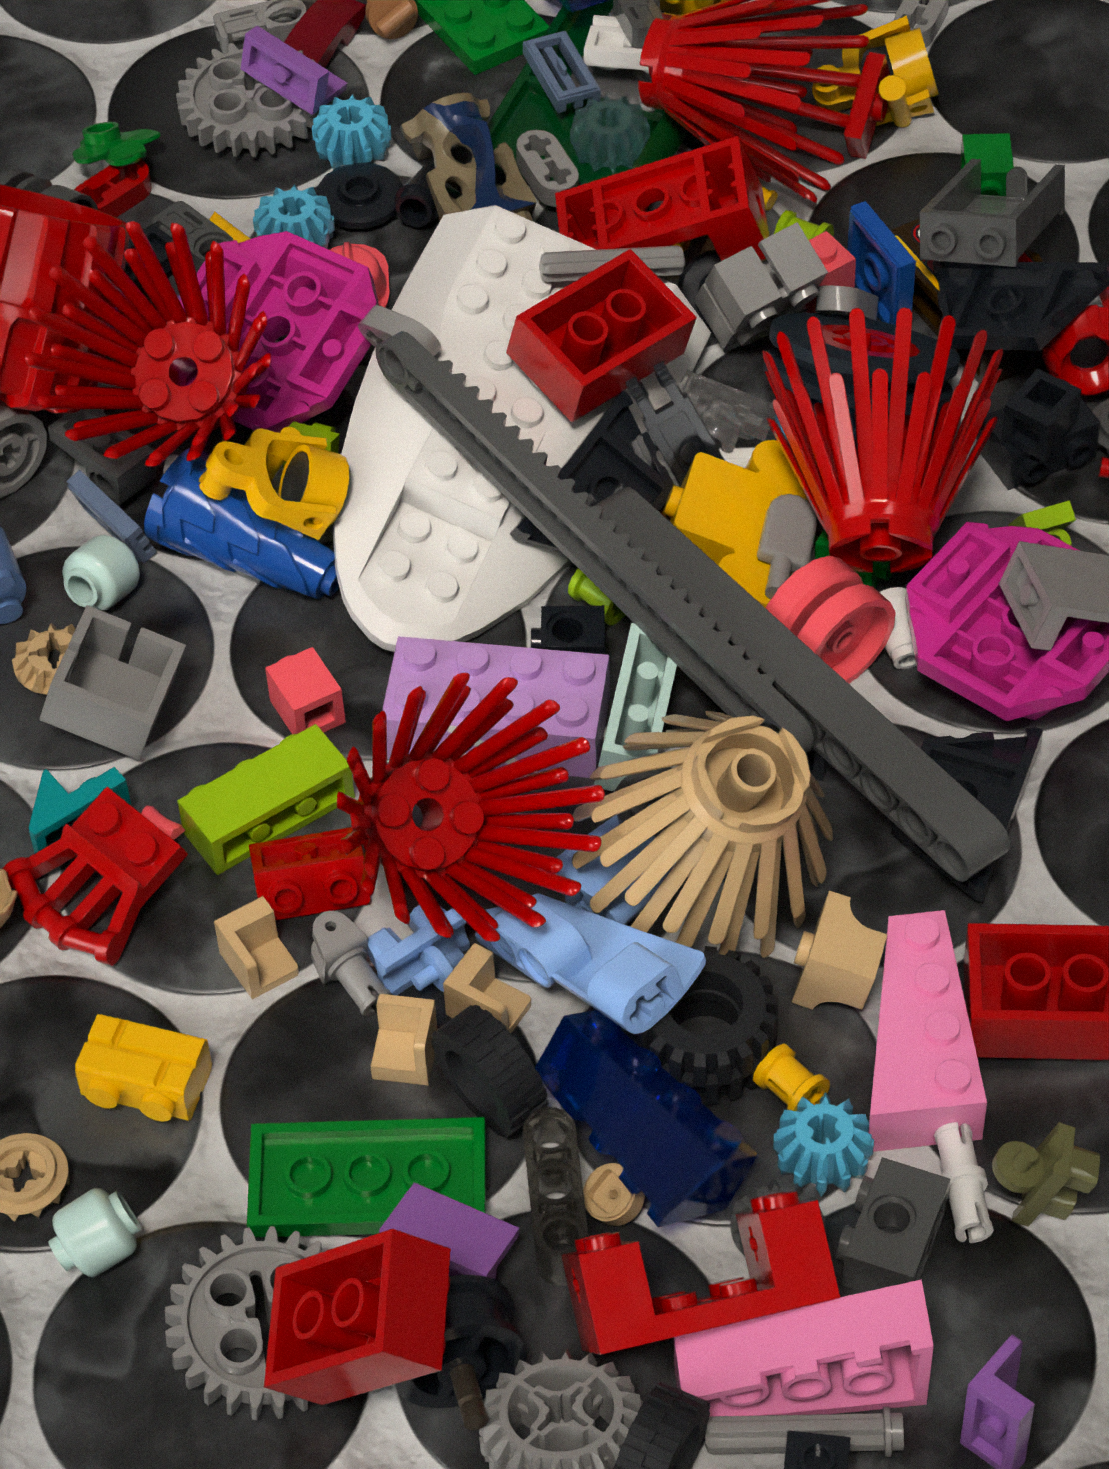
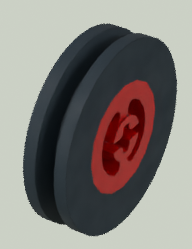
M792 313L775 318L771 323L769 339L776 347L769 349L767 352L774 358L785 388L793 391L777 343V334L780 331L785 333L790 340L804 386L810 398L822 401L807 330L808 319L815 316L822 325L831 374L836 372L842 375L849 408L855 409L849 316L827 313ZM865 318L871 412L872 374L876 369L882 368L888 374L889 414L896 325ZM911 330L905 415H910L918 375L922 372L930 374L937 343L936 339ZM952 348L949 353L937 413L940 412L944 403L951 400L953 388L946 380L956 376L960 357ZM765 362L763 364L764 372L768 371Z

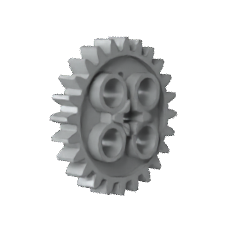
M233 43L228 44L229 52L225 54L212 49L211 61L198 57L196 59L198 69L186 68V80H179L178 82L179 93H176L181 125H187L189 137L198 135L201 146L214 142L216 153L229 146L232 147V154L235 157L240 154L243 148L249 149L252 157H256L259 148L266 147L271 154H274L276 152L275 144L280 142L291 148L293 147L292 136L303 139L308 138L307 127L312 128V125H314L313 118L319 114V111L311 115L242 71L240 68L243 49L238 50Z
M273 1226L269 1227L264 1241H256L250 1227L245 1228L243 1244L237 1246L227 1235H221V1253L216 1255L211 1250L202 1246L199 1249V1260L202 1268L185 1263L182 1266V1279L187 1285L172 1284L170 1287L171 1301L176 1305L165 1307V1323L172 1326L165 1331L166 1346L178 1348L172 1353L173 1367L175 1370L189 1368L185 1374V1382L188 1389L206 1383L204 1388L205 1404L210 1405L221 1395L227 1397L228 1415L232 1416L241 1402L249 1404L252 1420H257L263 1405L271 1404L278 1419H281L284 1416L285 1402L293 1400L296 1406L304 1412L308 1410L307 1400L264 1388L266 1363L261 1327L258 1318H256L255 1295L250 1277L253 1275L261 1277L265 1296L266 1316L270 1325L275 1268L321 1253L322 1243L316 1241L306 1250L300 1248V1232L294 1231L286 1243L278 1242L277 1232ZM225 1293H233L243 1299L234 1306H222L214 1301L218 1296ZM235 1348H244L253 1354L249 1360L244 1362L230 1361L224 1355L229 1350Z

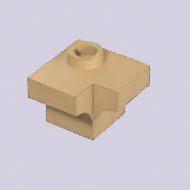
M829 891L814 934L807 931L803 932L794 959V964L802 966L792 1003L812 1010L815 1006L824 1002H839L861 1010L863 1009L875 981L888 934L862 925L851 911V897Z

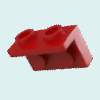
M352 827L248 844L257 898L263 896L274 911L275 920L369 904L370 895L366 893L361 885L364 870L362 846H359L346 856L341 845V839L354 831Z

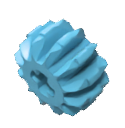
M354 94L348 100L334 97L332 105H321L319 107V114L313 118L312 135L313 140H315L316 151L320 159L329 160L332 168L353 163H371L372 160H383L386 148L390 147L392 135L391 126L388 124V115L385 113L384 106L374 105L371 97L357 100Z
M295 184L291 190L287 191L275 187L274 195L261 197L259 208L254 210L253 225L257 237L288 231L326 249L328 248L329 239L333 238L335 224L334 216L331 215L330 204L326 196L316 194L314 187H309L303 191L298 190Z
M826 1092L819 1100V1104L815 1105L802 1096L797 1105V1111L784 1110L780 1117L779 1129H777V1133H774L773 1149L776 1150L778 1155V1167L781 1174H794L793 1182L794 1184L798 1183L801 1188L810 1182L816 1184V1189L821 1197L826 1192L829 1184H834L845 1193L850 1186L851 1177L863 1179L867 1172L868 1159L873 1155L874 1139L871 1138L872 1134L868 1133L869 1122L866 1114H853V1106L850 1099L837 1106L832 1105Z

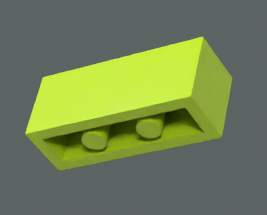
M314 724L298 734L287 736L280 744L255 758L240 762L233 770L215 780L193 788L186 796L178 799L177 802L181 824L185 829L183 833L216 875H219L250 857L248 844L283 839L337 808L338 791L352 798H355L352 772L347 760L322 730Z

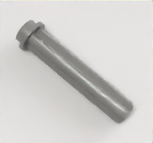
M883 1407L882 1413L711 1416L707 1422L705 1432V1446L707 1452L711 1454L782 1453L786 1451L788 1430L851 1437L850 1451H884V1457H891L892 1451L904 1450L902 1413H890V1407Z

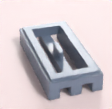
M566 31L523 41V55L557 113L566 111V104L572 103L574 108L583 107V101L589 98L592 104L600 102L601 89ZM557 45L580 83V87L575 86L567 72V67L562 59L557 56L552 46Z
M78 470L66 481L68 483L67 487L81 507L112 537L125 543L133 551L139 563H145L157 552L149 543V539L142 533L143 531L140 526L81 470Z

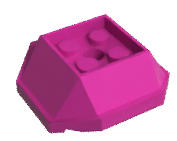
M288 231L262 235L240 243L237 240L218 243L224 251L226 331H228L237 281L244 273L250 282V292L239 350L254 319L262 311L267 316V326L245 365L246 369L266 353H271L269 368L248 384L246 394L261 395L258 404L254 409L240 408L236 414L232 415L233 420L254 431L262 428L280 433L284 427H288L293 421L298 423L307 422L312 417L332 408L372 345L358 329L359 322L371 308L379 305L374 279L369 268ZM204 261L197 272V277L209 320ZM288 335L284 340L275 342L279 337ZM198 370L190 373L186 379V386L193 383L197 377Z
M966 522L906 586L905 602L917 671L1005 721L1021 717L1037 720L1057 707L1085 700L1109 672V623L1067 617L1051 651L1031 648L999 585L1019 541L1072 550L1078 549L1039 528L1019 526L989 528L988 524Z

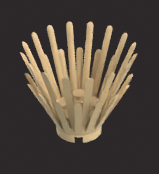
M705 711L707 717L712 720L678 714L662 717V721L666 724L692 729L665 730L666 732H637L628 736L624 741L626 744L622 747L628 751L685 748L601 766L593 771L590 779L608 780L672 766L677 767L605 795L601 802L583 804L577 807L573 813L574 822L590 817L595 823L601 822L667 794L600 837L602 841L601 846L596 852L577 851L573 855L572 864L576 869L585 866L599 856L601 864L604 867H609L665 828L590 899V908L593 912L600 913L633 881H635L634 884L625 893V901L631 906L638 905L674 865L630 927L648 932L688 877L662 926L666 932L675 933L686 918L676 943L692 947L728 870L708 935L709 943L714 945L720 944L718 954L726 955L729 950L734 952L736 950L759 859L753 934L755 939H761V956L763 958L768 957L775 948L782 840L793 922L799 928L805 919L797 828L812 884L818 887L819 882L822 884L825 881L827 870L818 844L819 838L814 822L815 819L824 837L832 841L833 832L831 824L815 796L816 794L819 797H825L818 781L809 770L806 753L794 735L783 727L779 733H776L771 728L761 726L765 720L756 716L732 717L713 711Z

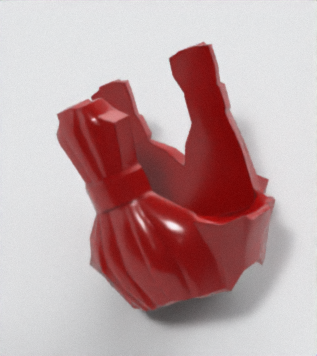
M1109 286L1098 296L1101 307L1097 304L1088 305L1042 349L1041 357L1046 364L1049 374L1081 389V395L1085 396L1107 394L1109 390V349L1104 361L1090 368H1081L1074 365L1070 360V355L1075 345L1085 339L1097 338L1105 341L1109 347Z

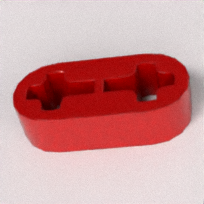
M142 160L127 166L109 165L78 185L74 190L91 196L97 204L99 211L117 218L150 195L152 186L149 167Z

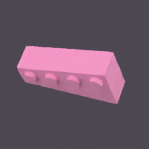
M945 910L889 916L869 1120V1134H872L871 1138L874 1139L873 1152L937 1145L934 1138L935 1131L939 1127L952 1122H958L960 1136H962L960 1126L966 1123L971 1127L972 1141L982 1140L987 1099Z
M922 1279L674 1337V1368L677 1388L710 1403L709 1417L839 1414L883 1409V1407L898 1408L927 1405L934 1344Z

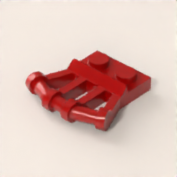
M106 787L72 826L68 824L64 826L59 840L30 857H20L8 862L2 869L7 871L11 888H15L17 891V895L24 908L23 918L36 929H45L49 933L50 942L58 949L67 950L71 948L95 955L97 962L112 966L116 964L123 952L140 908L187 857L188 853L109 787ZM76 857L50 888L41 894L35 880ZM95 871L103 877L70 915L63 916L59 913ZM122 893L108 929L101 934L89 931L88 929L116 897Z

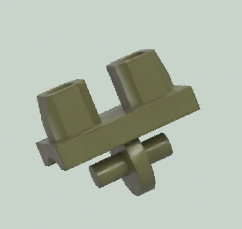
M1059 1122L1037 1149L1024 1142L1011 1141L1005 1143L995 1153L992 1160V1170L997 1181L1012 1192L1022 1193V1201L1013 1211L1012 1222L1029 1227L1040 1213L1066 1220L1074 1210L1078 1191L1089 1194L1097 1185L1101 1156L1099 1153L1074 1146L1075 1127Z

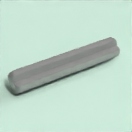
M678 245L545 252L540 258L539 271L544 282L576 281L628 249H631L657 276H672L683 273L685 257L682 247Z

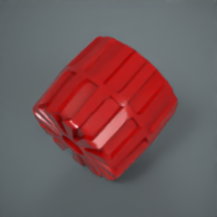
M0 184V399L11 408L40 411L44 408L39 405L37 397L41 395H56V386L97 387L98 382L29 367L25 361L27 352L54 357L51 353V347L53 344L59 343L105 358L106 356L32 322L29 318L30 309L34 306L39 307L83 328L63 315V306L70 302L110 325L51 280L49 277L50 270L55 266L62 267L118 311L88 280L90 271L98 269L117 287L83 246V241L89 236L96 237L125 271L126 259L124 252L128 249L130 236L126 231V222L102 211L53 196ZM44 409V410H47V411L52 412V413L71 414V413H76V412L80 411L81 409Z

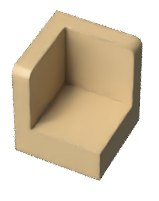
M263 896L214 921L219 952L252 1000L298 976V964L278 938L274 911Z
M476 943L471 946L443 983L446 1015L454 1018L470 1005H478L481 1009H486L492 1013L512 1033L531 1008V997L495 978L493 952Z
M380 994L376 1005L379 1031L371 1062L372 1079L429 1085L435 1057L434 1048L431 1045V1040L433 1039L431 1035L437 1030L435 1000Z

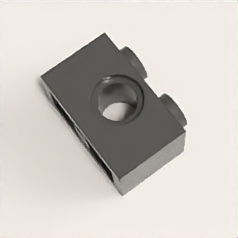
M882 1157L875 1177L864 1176L859 1187L854 1209L861 1213L856 1226L853 1227L846 1224L839 1239L835 1259L844 1262L842 1285L866 1292L920 1280L947 1211L951 1179ZM895 1227L902 1232L890 1234L883 1232L880 1228Z

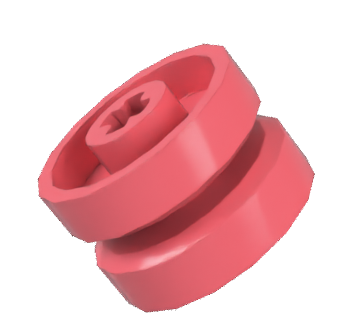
M830 555L814 559L796 570L778 588L766 606V609L847 683L857 679L876 660L886 646L894 628L896 613L889 600L873 586L863 584L859 574L842 559Z

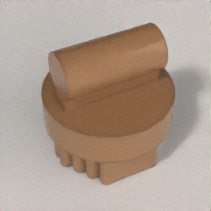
M366 0L365 13L367 22L375 33L383 38L397 39L403 37L412 30L417 21L418 9L415 0Z

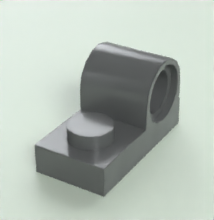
M81 409L76 413L64 414L49 425L50 440L83 464L86 468L87 477L118 506H121L156 479V466L144 465L149 455L154 451L148 445L117 459L104 456L107 448L133 436L128 430L81 441H73L65 436L64 433L69 429H73L74 423L78 421L107 416L99 409Z

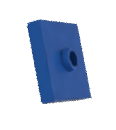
M866 201L851 206L847 250L856 258L854 288L878 296L877 317L881 322L896 325V316L899 309L906 307L912 312L916 261Z

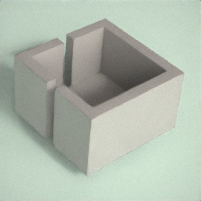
M798 222L759 242L758 246L767 260L761 262L754 248L750 246L715 264L705 280L706 283L701 286L695 296L694 302L723 349L738 341L742 347L755 342L767 332L765 327L771 325L772 321L779 316L792 313H806L808 309L805 305L820 293L817 287L823 281L828 271Z
M86 605L70 640L69 647L66 649L50 684L39 720L140 760L173 683L186 645L141 627L129 663L126 664L119 661L131 622Z

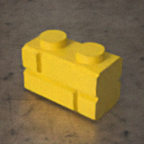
M97 1014L88 1034V1041L84 1043L75 1063V1073L80 1093L91 1103L108 1109L116 1107L117 1104L137 1108L148 1118L161 1122L169 1121L171 1117L187 1121L192 1119L200 1100V1093L203 1092L212 1069L207 1039L102 1014Z

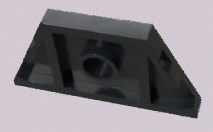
M936 261L933 266L939 283L940 292L937 295L939 307L943 313L941 321L947 315L953 316L956 321L951 344L952 349H971L975 335L979 331L985 330L987 332V341L984 350L1041 351L1109 286V262H1018L1017 267Z
M624 390L613 400L563 464L560 480L572 478L575 481L574 493L587 492L589 494L588 507L598 504L627 486L638 492L657 511H660L666 503L674 483L666 467L657 459L656 447L648 431L641 433L629 409L634 403L630 395ZM525 515L510 532V535L516 540L561 552Z
M1036 727L1025 728L1024 737L995 740L993 731L972 733L964 738L952 736L925 738L921 750L986 807L1002 823L1008 834L1039 751L1043 729ZM892 822L891 833L974 900L983 902L998 859L967 881H958L949 875Z

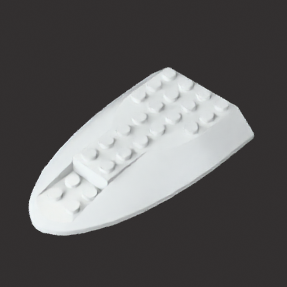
M496 205L445 214L406 281L392 311L410 317L427 327L441 344V349L434 357L438 361L450 360L453 362L452 374L464 373L467 376L465 387L477 386L480 389L478 400L491 399L493 401L492 413L504 412L507 415L505 426L517 425L520 427L519 440L531 438L534 441L532 453L545 452L548 455L546 466L559 465L562 467L618 395L571 422L510 358L506 351L516 316L575 282H544L539 271L541 255L545 252L596 249ZM660 278L697 317L684 354L666 364L683 393L709 340L711 332L678 286ZM375 347L353 406L341 453L346 457L349 465V484L343 507L337 519L332 523L335 571L342 600L350 617L368 639L384 650L395 652L398 636L465 642L479 636L527 605L571 563V560L562 552L516 540L510 535V532L524 514L386 379L378 365ZM655 372L640 380L645 386L655 410L672 401L666 389L661 387ZM627 388L624 391L630 395L634 403L629 409L641 433L647 432L648 430L642 420L644 416Z

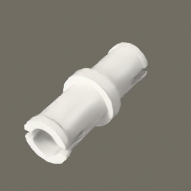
M952 1122L939 1127L934 1134L943 1168L941 1176L951 1179L948 1198L955 1225L956 1239L960 1242H965L967 1239L965 1230L967 1229L969 1243H976L987 1239L994 1231L984 1196L988 1182L985 1170L977 1164L971 1127L963 1123L960 1126L962 1134L960 1136L958 1122Z

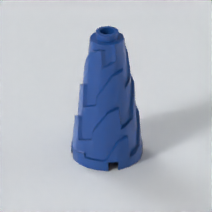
M189 448L181 453L166 470L160 482L168 485V488L163 498L153 493L146 511L144 532L147 538L187 556H196L222 569L232 572L237 570L274 588H286L318 600L325 594L331 597L337 592L339 584L335 571L334 551L315 538L277 521L258 516L252 510L244 490L232 488L230 494L224 500H214L202 492L199 487L201 482L198 481L200 476L207 470L206 460L210 455L209 453L203 451L200 457L187 461L186 457L190 450Z

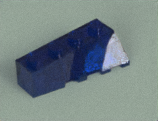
M597 1010L564 1015L535 1066L544 1085L571 1119L586 1121L592 1128L588 1140L598 1153L614 1156L624 1168L619 1179L631 1194H639L642 1191L652 1203L647 1214L657 1227L726 1210L759 1155L742 1140L743 1136L735 1126L720 1120L701 1103L702 1099L694 1089L679 1083L663 1069L660 1059L653 1052L639 1047L621 1031V1026Z

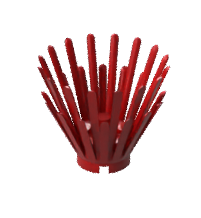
M724 0L681 16L661 13L663 19L655 18L645 37L641 52L640 65L649 67V76L652 79V83L638 80L641 102L646 107L664 110L671 118L705 145L739 136L759 178L766 182H771L772 177L805 200L807 198L817 203L816 195L798 183L799 176L823 190H830L831 185L827 179L781 154L776 149L733 124L789 150L794 151L796 148H799L837 165L844 163V156L834 149L797 134V126L793 122L729 96L846 128L849 118L848 114L801 101L800 98H804L807 94L805 86L767 77L857 88L861 77L860 74L806 68L803 66L809 64L810 58L813 55L812 49H861L869 44V38L864 35H760L762 33L817 28L822 24L823 20L863 15L867 12L868 6L856 4L748 18L831 0Z
M130 221L126 223L125 227L136 249L130 248L125 250L124 257L153 305L96 237L89 236L84 239L83 246L117 287L98 269L90 271L88 280L120 312L62 267L55 266L49 273L51 280L110 325L70 302L63 306V315L83 328L36 306L30 309L29 318L34 323L112 359L55 343L51 347V353L54 357L27 352L25 361L32 368L123 387L58 385L55 387L56 395H41L37 397L39 405L44 409H138L78 421L74 423L73 429H69L64 433L70 440L81 441L155 424L106 449L104 456L112 459L120 458L177 431L149 455L144 465H160L193 433H197L192 440L191 448L186 457L187 461H191L201 456L213 430L221 427L223 439L227 441L236 433L232 415L236 414L240 408L254 409L258 404L261 395L246 394L248 384L269 368L271 353H266L247 369L245 365L267 326V316L262 311L254 319L239 350L250 292V282L244 273L237 281L228 331H226L224 251L220 244L212 241L210 251H207L205 255L208 320L184 227L178 223H172L170 230L173 242L165 244V251L181 297L182 307L141 225L138 222ZM198 370L196 379L193 383L186 386L187 377L193 371Z
M906 307L899 309L897 312L888 422V374L882 368L876 369L872 374L871 413L865 315L860 308L852 309L849 313L857 452L845 382L841 374L836 372L831 374L822 325L819 319L812 316L807 321V330L823 402L815 403L814 409L809 393L804 386L788 336L781 331L778 332L777 343L793 392L785 388L772 355L763 350V359L768 371H765V374L776 398L773 400V408L787 440L773 419L767 418V421L823 529L828 535L830 556L842 559L855 571L873 573V561H890V573L919 568L932 559L934 535L941 526L998 420V416L987 422L967 458L990 409V396L1002 369H998V366L1003 356V349H998L992 355L980 386L971 398L954 440L987 341V332L985 330L979 331L974 337L960 382L955 387L951 400L942 405L932 437L956 325L954 317L947 315L942 319L930 374L922 372L918 375L910 415H905L912 312Z
M460 673L451 680L411 751L410 748L426 698V691L423 690L422 686L416 687L408 694L388 763L387 715L385 711H381L372 722L371 778L367 773L357 748L354 746L351 748L347 756V763L360 795L359 799L356 800L343 792L338 791L337 808L350 814L352 830H354L341 839V845L344 854L347 856L363 844L366 852L363 861L364 870L361 885L370 896L373 895L379 865L383 866L394 913L401 922L405 924L410 923V914L401 879L402 875L437 934L445 938H452L454 930L425 880L484 940L496 942L501 939L499 933L495 930L499 926L497 921L451 877L529 926H542L546 919L543 915L532 909L537 902L534 896L476 864L568 896L576 895L581 889V883L556 874L563 867L561 859L500 843L596 852L599 850L602 842L599 836L545 831L570 829L574 824L572 814L516 812L601 802L604 799L605 792L602 786L593 785L519 795L567 782L569 774L564 767L534 772L588 753L590 751V744L583 737L494 769L547 739V731L542 727H538V725L559 712L560 705L554 700L544 701L466 753L513 708V702L506 697L518 684L515 678H503L437 747L470 695L471 688L466 686L470 674ZM415 804L422 812L423 819L420 827L415 825L412 817Z

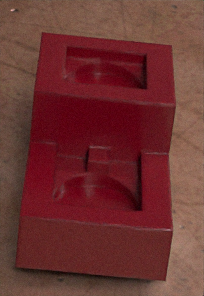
M317 0L300 18L284 43L297 51H303L306 57L311 60L313 59L317 64L325 68L339 43L345 46L349 45L366 15V4L356 0Z

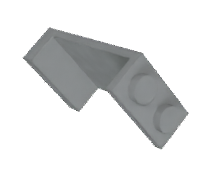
M1019 541L999 585L1031 648L1051 651L1067 617L1109 623V555Z

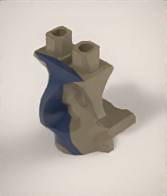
M456 93L440 98L424 107L413 119L401 124L400 127L405 139L410 144L412 143V148L418 160L429 158L433 155L435 169L429 171L425 178L432 194L439 220L445 214L496 205L532 221L531 216L537 204L535 196L519 172L513 151L506 142L498 144L497 148L493 150L487 125L490 117V105L487 99L479 100L471 93ZM460 146L466 147L472 153V161L466 164L457 162L451 155V149ZM495 165L501 167L506 176V182L503 185L495 183ZM446 183L462 193V196L457 199L450 197L445 188Z

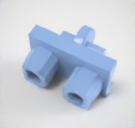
M420 905L415 907L410 914L409 927L414 933L407 938L401 940L391 928H382L368 937V957L377 970L378 978L386 989L390 990L392 995H398L412 985L421 991L431 983L444 992V981L464 957L463 952L470 948V942L464 929V924L467 922L454 908L446 911L441 907L453 927L454 935H452V938H445L435 932Z

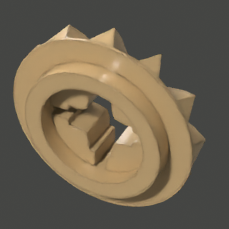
M50 623L48 630L41 633L30 629L28 640L16 643V655L12 659V664L18 681L24 687L33 692L47 695L50 684L75 632L73 624L68 625L64 629H57ZM57 649L60 652L59 661H57V668L53 669L52 664L48 660L49 652Z
M22 1133L5 1137L0 1140V1213L7 1214L14 1222L19 1215L29 1213L39 1218L44 1207L50 1203L59 1204L62 1190L66 1185H69L66 1156L54 1141L42 1135ZM28 1161L32 1177L36 1180H27L24 1188H21L20 1192H16L13 1179L11 1178L19 1177Z

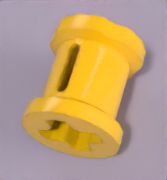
M784 1043L773 1048L757 1065L752 1079L753 1082L763 1090L769 1089L788 1106L787 1110L797 1111V1105L802 1096L814 1105L819 1104V1100L824 1093L829 1091V1080L822 1074L814 1075L795 1059L796 1053Z

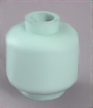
M107 535L92 537L75 550L65 560L62 570L64 588L71 600L79 606L86 607V605H89L101 611L112 608L136 588L140 577L139 565L133 551L119 539Z
M93 1188L54 1214L52 1222L57 1236L50 1239L48 1243L53 1254L66 1271L76 1266L80 1272L88 1277H96L135 1251L137 1246L135 1234L142 1229L134 1212L117 1190L109 1194L101 1188Z

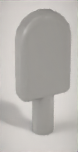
M786 494L778 496L772 500L765 514L757 558L760 561L771 564L765 588V595L769 599L774 596L778 588L789 578L790 571L795 572L810 561L818 523L817 515L811 504L798 495Z

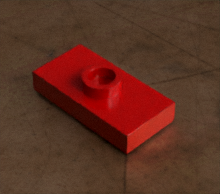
M869 52L865 59L844 132L847 149L852 157L867 158L876 123H883L887 114V101L880 96L878 89L880 82L890 75L885 54Z

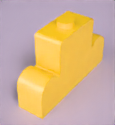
M766 440L757 444L745 468L703 452L697 453L681 487L673 485L663 514L670 516V522L766 608L771 600L765 595L771 564L760 561L757 558V550L766 511L772 500L780 495H798L808 502L809 500L778 441Z

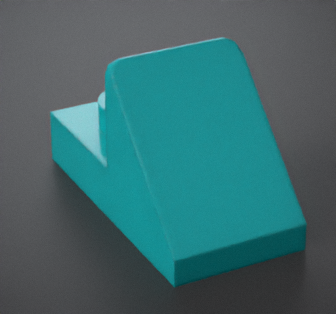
M113 767L98 777L86 780L78 789L68 794L47 769L43 770L28 828L34 854L59 840L66 824L72 826L106 787H109L131 805L127 781L122 774Z

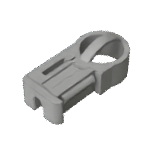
M270 0L216 13L213 16L215 35L217 40L220 41L222 53L229 52V43H233L238 49L243 48L245 33L255 26L261 27L284 42L306 12V6L301 0ZM281 17L296 18L293 21L285 23L274 21L275 19Z

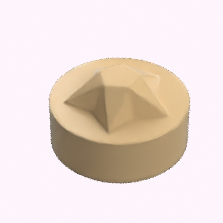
M616 1163L604 1164L595 1169L587 1178L583 1189V1203L587 1212L595 1219L610 1226H621L633 1220L640 1212L645 1199V1189L641 1178L635 1172Z

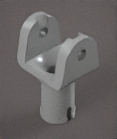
M338 911L321 913L313 923L312 937L314 941L311 946V959L322 984L324 985L331 980H339L358 1006L363 1017L375 1014L371 1006L373 1004L377 1005L378 996L380 994L392 995L389 989H386L366 961L368 956V937L343 913ZM333 926L335 930L328 931L326 927Z

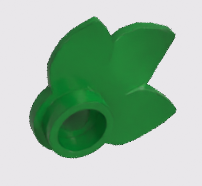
M116 122L93 124L82 130L84 139L80 141L81 147L73 151V158L76 163L85 165L105 160L112 166L135 164L147 156L144 145L159 139L161 134L159 131L150 129L120 132L119 124Z

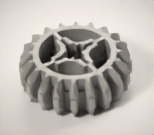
M566 1349L561 1359L550 1360L542 1351L537 1364L530 1365L519 1360L515 1375L499 1373V1379L496 1383L497 1389L486 1390V1397L483 1402L489 1421L486 1426L479 1429V1435H481L479 1438L480 1451L485 1458V1462H489V1469H613L632 1422H634L643 1401L640 1399V1394L635 1393L630 1376H619L613 1362L597 1367V1361L592 1353H589L579 1361L573 1360L568 1349ZM599 1416L609 1424L604 1432L595 1427V1420ZM521 1424L530 1428V1435L525 1440L516 1434Z

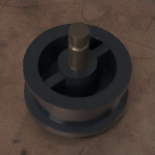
M480 1275L449 1276L450 1288L447 1294L444 1333L446 1345L442 1360V1371L397 1383L395 1387L403 1398L420 1406L433 1408L459 1406L464 1427L468 1430H478L486 1426L489 1421L483 1399L486 1397V1390L497 1389L496 1383L499 1379V1373L515 1375L518 1361L526 1362L527 1348L523 1335L512 1325L515 1308L511 1294L504 1285L494 1278Z

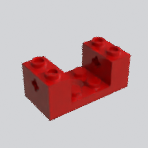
M739 136L555 193L559 233L596 250L671 246L708 234L721 261L750 246L754 248L760 260L766 259L758 246L760 241L769 237L762 185ZM663 201L657 209L646 212L651 203Z
M784 1191L750 1199L752 1211L735 1214L750 1278L737 1277L708 1284L710 1296L697 1298L696 1291L685 1293V1290L651 1298L639 1241H621L619 1232H606L574 1240L577 1251L563 1254L561 1257L582 1351L599 1355L840 1298L818 1200L800 1201L797 1191L787 1193Z

